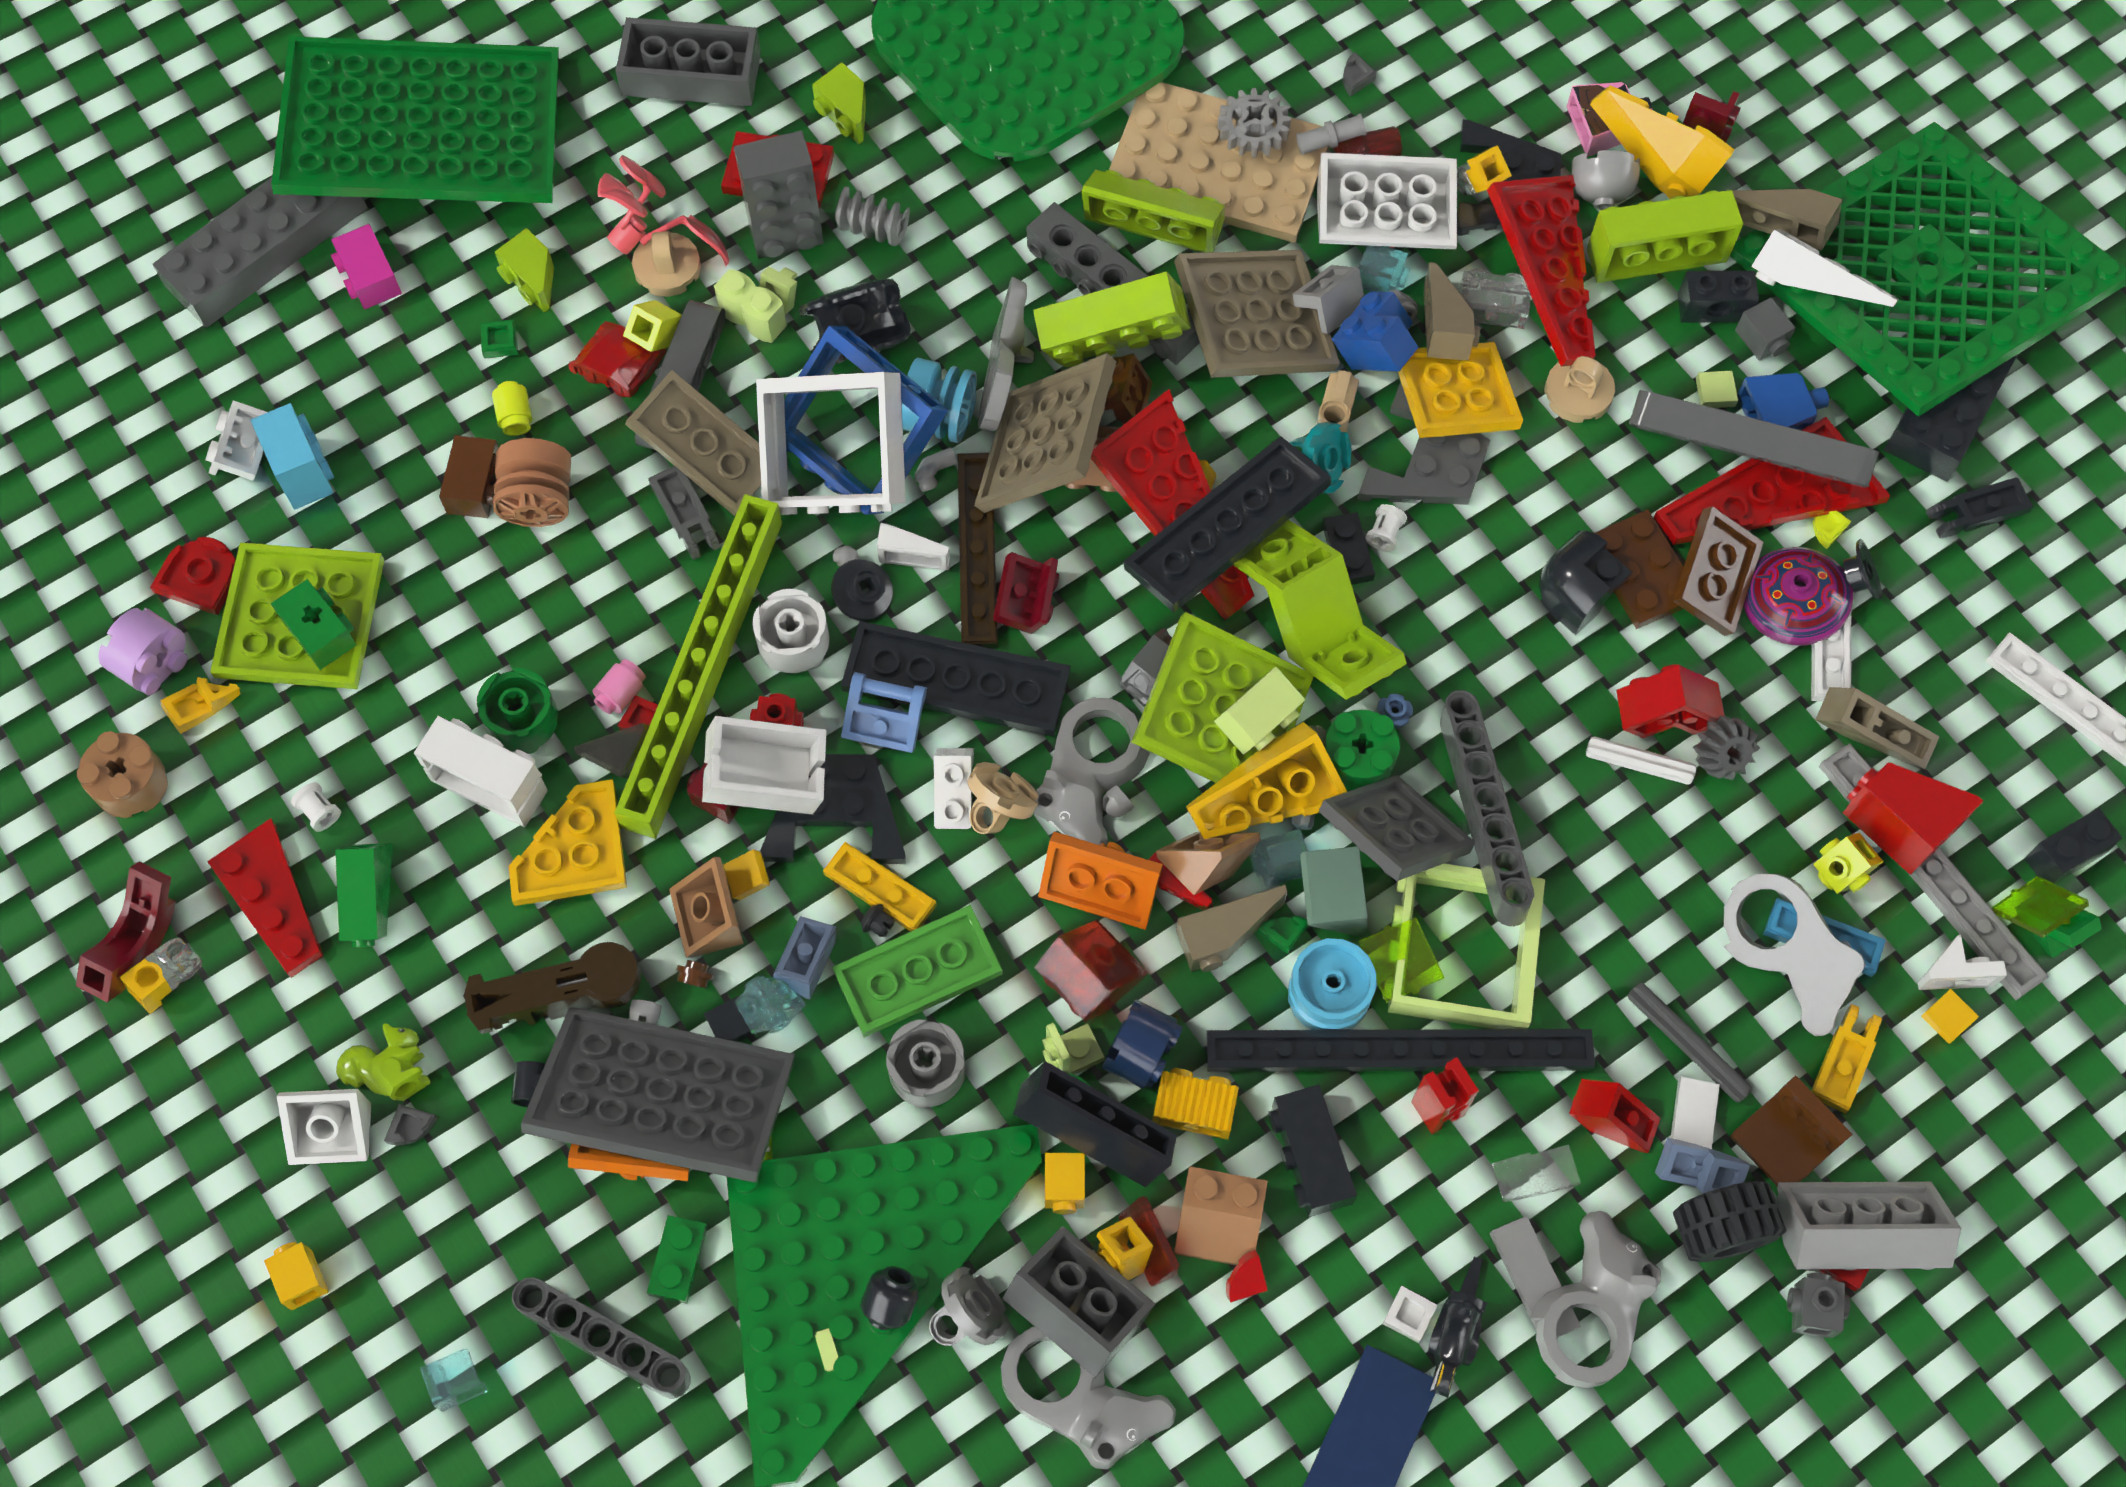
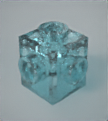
M764 975L750 980L744 987L746 990L735 1000V1004L752 1034L767 1030L770 1033H776L784 1029L806 1006L801 996L791 990L787 983L782 980H776L773 977L766 978Z

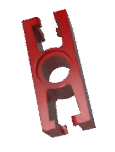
M1456 1057L1446 1063L1443 1072L1436 1075L1432 1071L1423 1076L1411 1103L1431 1134H1434L1442 1129L1441 1126L1445 1121L1450 1119L1452 1122H1455L1465 1116L1479 1090Z

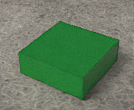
M515 319L480 323L481 349L484 359L518 355Z

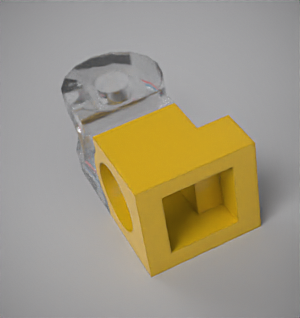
M1498 145L1467 160V163L1457 168V187L1461 193L1472 195L1487 190L1493 182H1502L1512 176Z
M174 938L123 974L120 979L128 992L151 1014L163 1005L160 1000L177 988L179 983L188 980L199 970L202 959L181 938Z

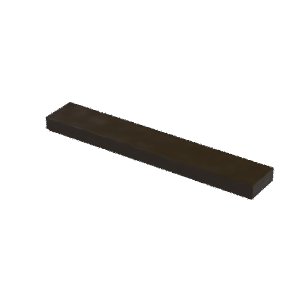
M989 453L957 454L961 642L995 649L998 648L997 622L993 621L997 602L994 510L983 513L974 506Z

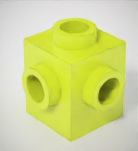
M1860 833L1845 837L1842 841L1835 838L1819 851L1823 856L1813 865L1819 871L1818 877L1828 889L1834 890L1838 894L1849 889L1855 893L1872 880L1868 874L1884 861Z

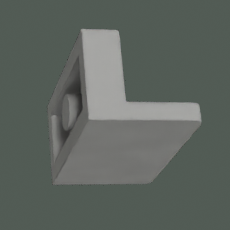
M1330 265L1293 293L1295 307L1317 309L1321 332L1325 334L1331 333L1345 319L1351 316L1360 305V300L1364 297L1360 269L1358 267Z

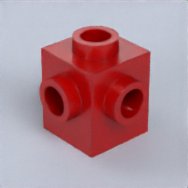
M774 693L769 695V697L759 696L757 709H751L750 720L804 727V712L798 711L796 698Z

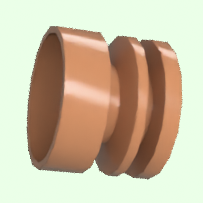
M522 438L502 444L496 451L495 475L497 481L494 484V512L507 522L525 527L551 526L564 521L569 513L568 500L570 493L567 485L571 479V454L564 447L543 439Z

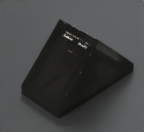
M641 723L574 747L575 753L619 777L628 779L650 725Z

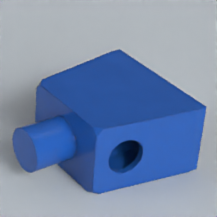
M1798 373L1746 377L1737 394L1746 417L1797 430H1803L1813 424L1817 417V410L1827 408L1829 405L1826 389L1821 387L1808 390L1802 375Z

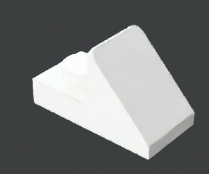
M1959 934L1949 943L1919 980L1918 988L1919 990L1995 987L2007 976L2004 961H1990L1988 957H1975L1966 960L1962 937Z

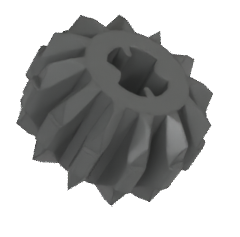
M1720 715L1717 723L1707 721V731L1705 733H1697L1701 742L1693 746L1698 754L1696 761L1712 777L1719 779L1723 777L1733 780L1736 773L1746 774L1745 766L1748 763H1756L1752 754L1760 749L1755 742L1758 735L1743 720L1734 717L1730 719Z

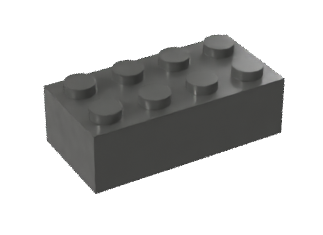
M626 17L616 66V75L621 95L752 106L761 55L757 27Z
M802 130L734 146L748 224L758 259L777 257L782 253L799 249L807 250L816 245L824 244L813 167Z

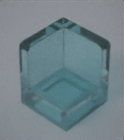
M467 1349L459 1350L420 1368L433 1406L442 1412L487 1392L486 1385L479 1379L470 1352Z

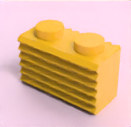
M1172 1068L1170 1073L1162 1071L1153 1122L1160 1126L1228 1140L1239 1087L1236 1085L1231 1086L1232 1081L1224 1077L1210 1076L1206 1080L1197 1077L1193 1078L1194 1074L1185 1069Z

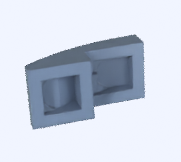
M1667 1137L1655 1173L1662 1180L1696 1186L1704 1194L1722 1187L1743 1183L1750 1164L1739 1158L1707 1147Z

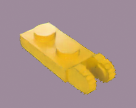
M1850 1004L1840 1026L1835 1031L1811 1090L1823 1104L1844 1114L1851 1108L1875 1048L1876 1042L1874 1040L1882 1022V1018L1874 1014L1868 1019L1862 1036L1852 1032V1027L1858 1018L1860 1009L1853 1004Z

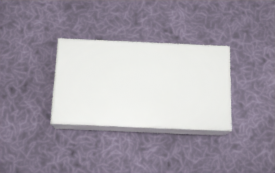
M1682 1076L1678 1079L1670 1138L1712 1149L1720 1084Z

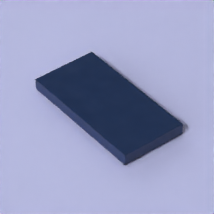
M1366 1345L1302 1487H1395L1436 1394L1430 1391L1433 1377Z

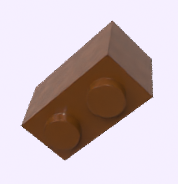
M454 435L439 495L447 514L488 519L495 495L494 484L497 481L495 465L496 451L499 449L496 440Z

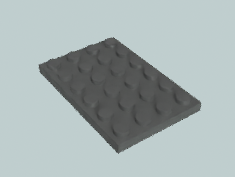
M569 1007L521 1122V1133L757 1182L794 1065L795 1054Z

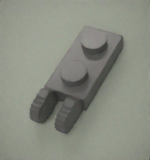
M673 466L648 478L649 484L678 538H682L693 560L701 557L697 543L690 534L702 529L705 539L713 551L721 548L719 540L711 527L710 518L688 477L683 472Z

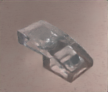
M1569 1144L1530 1155L1529 1152L1492 1163L1503 1202L1539 1196L1581 1185Z

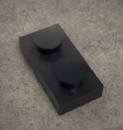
M1358 512L1324 518L1322 527L1327 545L1343 555L1351 585L1374 581L1375 571Z

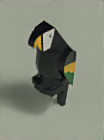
M1475 1256L1459 1292L1452 1290L1445 1301L1429 1342L1428 1351L1433 1354L1436 1364L1430 1391L1449 1398L1456 1371L1462 1365L1469 1366L1473 1362L1479 1347L1482 1314L1485 1311L1487 1302L1475 1297L1483 1260Z

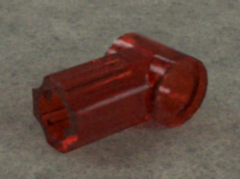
M1394 126L1366 132L1365 136L1340 142L1338 147L1333 148L1334 153L1401 156L1403 149L1400 132Z

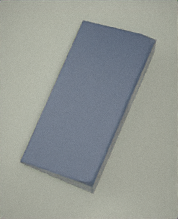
M800 916L776 967L773 978L800 996L811 999L834 948L836 926Z

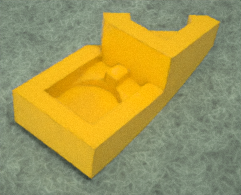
M197 677V684H192L160 700L161 707L178 732L182 734L207 720L240 695V688L237 684L229 683V686L208 683L207 679Z

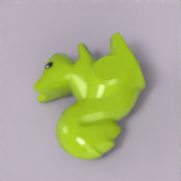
M385 1023L383 1024V1032L388 1047L381 1053L376 1054L371 1048L363 1045L351 1046L337 1060L336 1074L338 1079H341L346 1086L352 1085L357 1088L365 1083L376 1094L389 1096L393 1100L404 1101L430 1084L428 1076L421 1075L423 1073L422 1068L413 1067L425 1055L422 1052L419 1053L420 1049L416 1046L419 1042V1035L415 1031L407 1028L391 1027Z

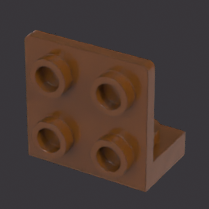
M1134 353L1113 357L1116 365L1105 402L1104 411L1113 409L1116 419L1121 421L1123 425L1147 407L1153 384Z
M1795 1075L1769 1101L1731 1134V1139L1778 1187V1183L1801 1182L1853 1134Z

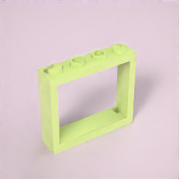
M1444 863L1397 881L1396 892L1402 893L1401 906H1394L1391 927L1398 928L1397 940H1390L1387 963L1393 964L1392 977L1386 976L1383 989V999L1389 1000L1388 1012L1489 1029H1528L1532 1017L1545 879L1530 877L1534 889V898L1526 920L1520 925L1511 1012L1403 995L1416 883L1488 894L1481 869Z

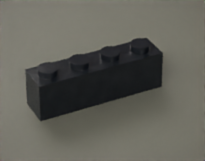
M1045 1061L1021 1084L1013 1115L1136 1183L1147 1187L1171 1166L1177 1138L1175 1133Z

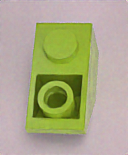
M841 62L812 84L813 105L823 117L828 116L835 123L842 135L845 137L850 136L857 144H860L864 141L866 111L864 82Z
M526 228L495 251L499 263L497 271L508 284L513 282L518 287L520 295L529 305L535 303L543 312H546L550 308L554 266L548 248Z

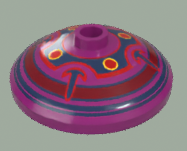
M1803 547L1782 548L1772 551L1758 560L1743 608L1753 626L1772 640L1789 645H1810L1831 637L1845 624L1853 604V589L1847 581L1844 569L1826 554ZM1800 581L1805 583L1806 586L1799 587L1794 582Z

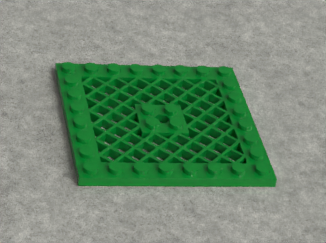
M1933 122L1818 191L1842 199L1839 224L1830 236L1837 237L1838 240L1837 242L1827 241L1823 250H1818L1820 251L1819 253L1836 255V260H1831L1845 266V268L1850 270L1849 273L1860 274L1865 279L1866 275L1885 276V281H1868L1891 295L1909 296V301L1898 300L1895 306L1892 307L1783 285L1777 281L1774 286H1771L1756 277L1758 281L1919 417L2126 286V267L1939 124ZM1922 174L1940 175V179L1922 178ZM1896 190L1915 191V195L1896 194ZM1921 191L1939 192V196L1921 195ZM1946 193L1964 194V198L1946 197ZM1871 205L1889 206V210L1871 209ZM1895 207L1914 208V212L1895 211ZM1920 208L1938 209V214L1921 213ZM1945 210L1963 211V215L1945 214ZM1970 212L1988 213V217L1970 216ZM1845 221L1863 222V226L1845 225ZM1870 222L1888 223V228L1869 227ZM1894 225H1913V229L1894 228ZM1944 228H1962L1963 233L1944 232ZM1756 229L1736 241L1730 257L1745 270L1755 271L1757 274L1758 270L1751 266L1771 234ZM1970 229L1988 230V235L1970 233ZM1995 231L2013 232V236L1995 235ZM1844 238L1862 239V244L1845 243L1843 241ZM1868 241H1887V245L1868 244ZM1969 247L1987 248V252L1969 251ZM1994 248L2012 249V254L1994 253ZM2020 250L2038 251V256L2020 255ZM1842 256L1861 257V261L1842 260ZM1867 257L1877 258V261L1867 262ZM1929 261L1932 262L1934 266L1929 264L1921 265L1919 262ZM1978 265L1987 266L1986 270H1977ZM1994 266L2012 267V272L1994 271ZM2019 268L2037 269V274L2019 273ZM2045 270L2063 271V276L2045 274ZM1968 282L1986 283V288L1967 286ZM1993 284L2011 285V290L1993 289ZM2019 286L2037 287V292L2019 291ZM1934 298V303H1929ZM1941 298L1960 300V305L1941 303ZM1967 300L1984 301L1985 307L1967 305ZM1993 302L2011 303V308L1993 307ZM2018 304H2025L2018 309ZM1864 311L1883 312V317L1864 316ZM1889 313L1908 314V319L1889 318ZM1915 315L1934 316L1933 321L1915 320ZM1940 317L1959 318V323L1940 322ZM1966 319L1985 320V325L1966 324ZM1992 320L1998 321L1997 323L1992 325ZM1888 331L1907 332V338L1889 337ZM1914 333L1933 334V340L1914 338ZM1940 335L1958 336V342L1940 340ZM1966 337H1973L1965 342ZM1913 352L1932 353V358L1913 357ZM1939 354H1946L1939 359Z

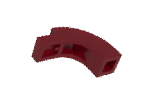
M140 861L129 868L121 913L109 933L97 945L80 955L76 987L108 1003L126 989L120 977L143 959H146L148 962L151 960L167 932L176 901L168 898L171 883L170 876Z

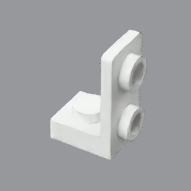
M974 748L936 749L934 754V827L937 829L971 828L969 817L972 808V791L969 789L967 780L972 773Z

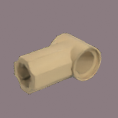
M1339 370L1336 373H1330L1322 405L1319 408L1317 424L1335 421L1341 425L1339 427L1341 432H1347L1359 384V379L1355 378L1351 372Z

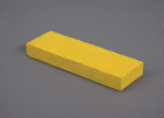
M847 842L843 843L823 870L826 877L871 906L883 904V912L893 917L896 923L910 932L920 928L937 906L936 900Z

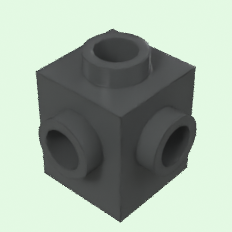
M1809 1273L1807 1277L1794 1284V1288L1791 1287L1789 1289L1787 1297L1788 1312H1793L1792 1333L1834 1338L1842 1333L1844 1320L1848 1319L1850 1312V1298L1845 1296V1283L1832 1281V1276L1827 1274Z

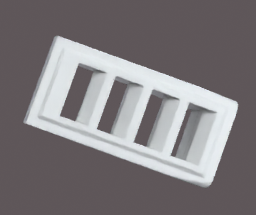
M884 523L880 524L877 541L880 563L949 570V547Z

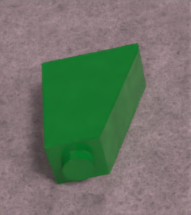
M392 843L354 844L335 849L339 941H352V947L375 946V940L387 936Z

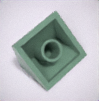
M1358 847L1300 853L1308 926L1358 937L1367 935L1368 917Z

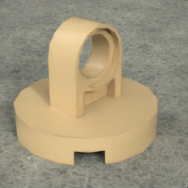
M670 231L652 232V238L646 245L639 244L634 251L632 259L636 281L640 286L642 284L643 287L649 289V292L655 296L670 297L682 294L687 290V285L692 283L694 279L695 282L697 281L701 270L697 247L689 238L678 233H671Z
M1584 356L1577 357L1572 366L1561 367L1558 362L1550 370L1544 387V393L1550 401L1549 407L1562 419L1575 423H1583L1584 419L1594 417L1595 420L1601 418L1610 408L1616 391L1614 378L1608 369L1597 360Z
M982 762L976 764L967 780L969 789L977 797L971 808L969 820L974 831L979 834L1000 832L1010 817L1017 819L1030 818L1039 802H1036L1039 797L1038 792L1029 782L1015 772L1012 773L1011 777L998 772L1001 766L995 763ZM987 807L990 808L993 814V821L989 827L986 826L983 820V813Z

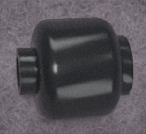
M894 1266L887 1267L871 1275L862 1296L860 1307L864 1315L869 1319V1322L878 1329L888 1330L890 1328L903 1327L911 1318L919 1298V1289L913 1276L908 1271Z

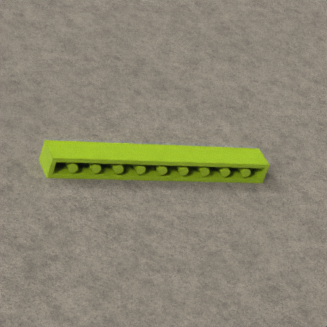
M747 494L743 496L614 812L621 829L654 839L658 836L781 528L782 520L778 503Z

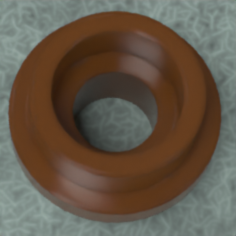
M687 960L685 966L677 965L676 971H679L677 981L704 989L707 988L709 980L713 981L714 975L707 973L708 965Z

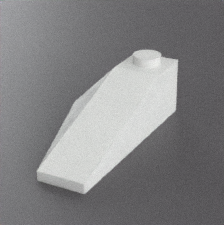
M1782 229L1773 231L1751 266L1758 270L1755 276L1771 286H1774L1777 281L1783 285L1892 307L1899 300L1865 278L1849 273L1850 270L1840 263L1827 257L1823 258L1819 255L1820 251Z

